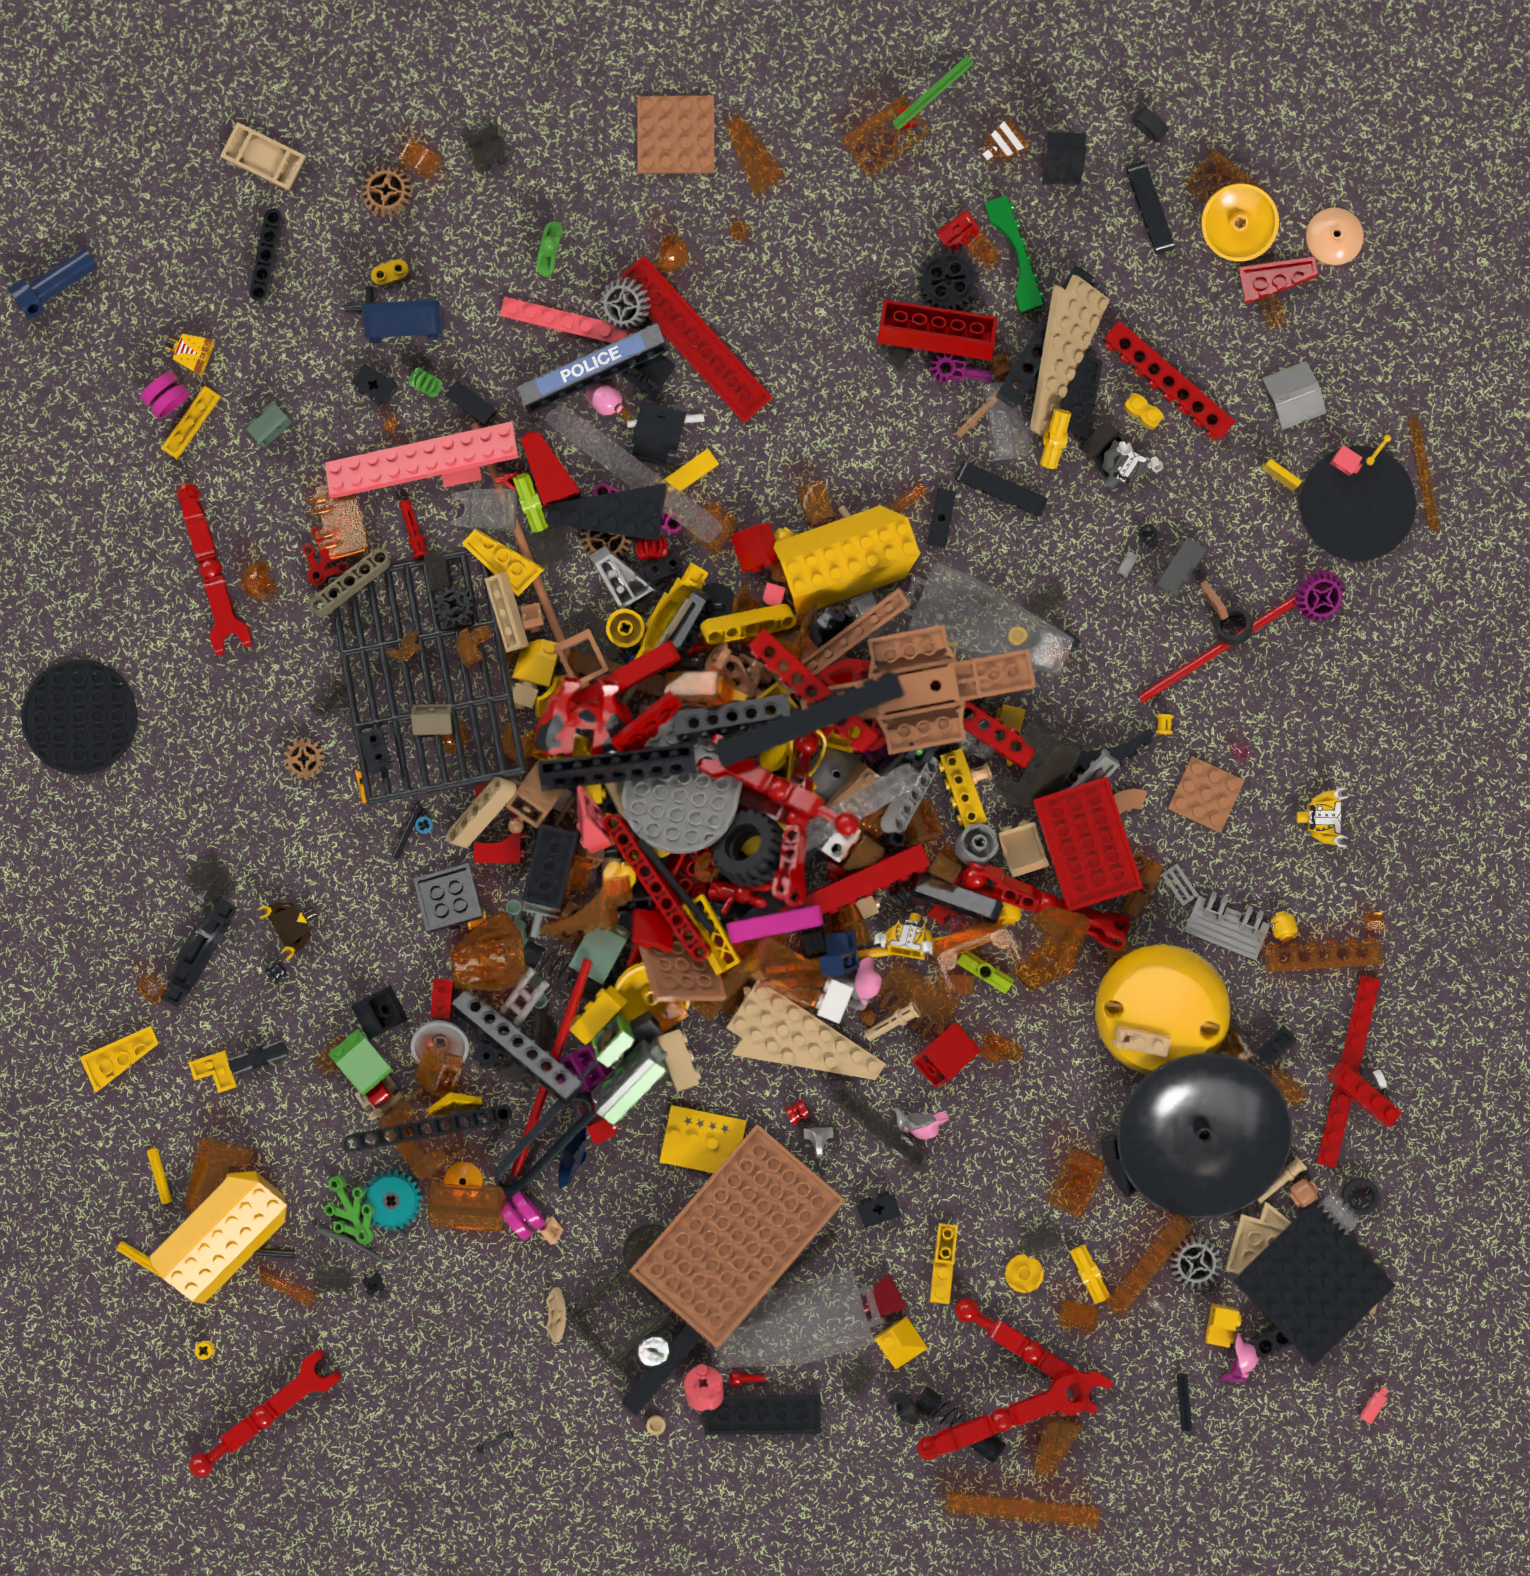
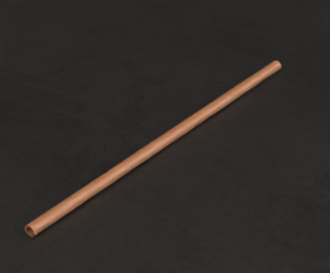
M480 422L471 425L472 430L482 428ZM496 463L488 464V471L520 552L523 556L535 562L504 483L495 484L494 476H501ZM539 574L533 581V585L555 641L560 643L565 640V637ZM570 650L563 651L574 676L580 678Z

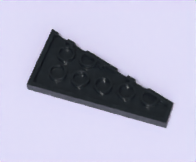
M668 483L549 504L546 524L659 541Z

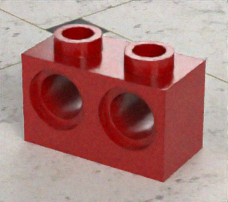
M434 978L430 1017L451 1019L455 980Z

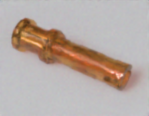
M263 1270L262 1276L259 1278L260 1282L290 1295L293 1301L297 1300L307 1305V1308H311L317 1296L316 1292L312 1293L304 1289L302 1285L295 1286Z

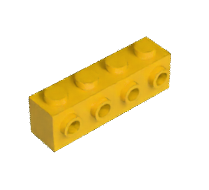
M962 748L939 756L938 765L940 772L944 771L946 779H943L946 789H951L953 797H950L953 808L957 807L959 815L956 816L959 826H964V829H966L970 825L986 822L987 819Z

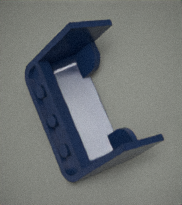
M438 300L367 303L361 305L365 340L368 343H381V339H384V337L423 335L427 337V340H438L439 337L440 339H445L443 307Z

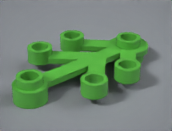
M342 1175L332 1177L329 1181V1187L337 1192L346 1210L331 1203L324 1207V1213L327 1216L336 1215L350 1220L355 1226L346 1225L342 1220L337 1221L333 1225L336 1233L345 1232L354 1235L360 1244H369L374 1237V1231L370 1224L375 1207L368 1203L363 1205L361 1209L362 1200L366 1194L362 1186L353 1189L354 1204L352 1205L344 1190L346 1179ZM360 1211H362V1214L364 1215L363 1223L359 1218Z

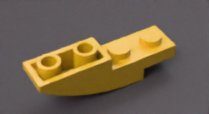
M938 1224L931 1280V1303L949 1305L958 1231L957 1225Z

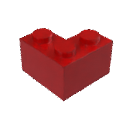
M595 1102L590 1103L592 1109L591 1114L595 1111ZM588 1105L579 1109L582 1116L586 1112ZM599 1114L587 1124V1130L595 1145L617 1135L616 1130L619 1128L617 1122L612 1125Z

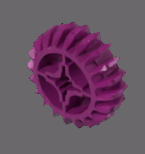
M1320 570L1319 573L1313 571L1312 576L1306 574V580L1300 579L1302 585H1296V588L1299 589V592L1294 593L1298 597L1294 600L1295 604L1298 605L1296 607L1297 610L1302 611L1301 615L1307 617L1310 621L1313 619L1316 622H1320L1321 619L1327 621L1328 616L1334 618L1333 613H1340L1338 607L1344 606L1341 600L1346 599L1342 595L1346 592L1345 588L1342 587L1343 582L1330 571L1327 573L1324 570ZM1325 582L1324 584H1321L1319 587H1314L1318 583ZM1316 592H1318L1319 594H1321V595H1322L1321 597H1322L1324 600H1322L1321 598H1319V597H1318L1319 595H1318ZM1321 605H1326L1321 609L1314 610L1315 608H1319Z

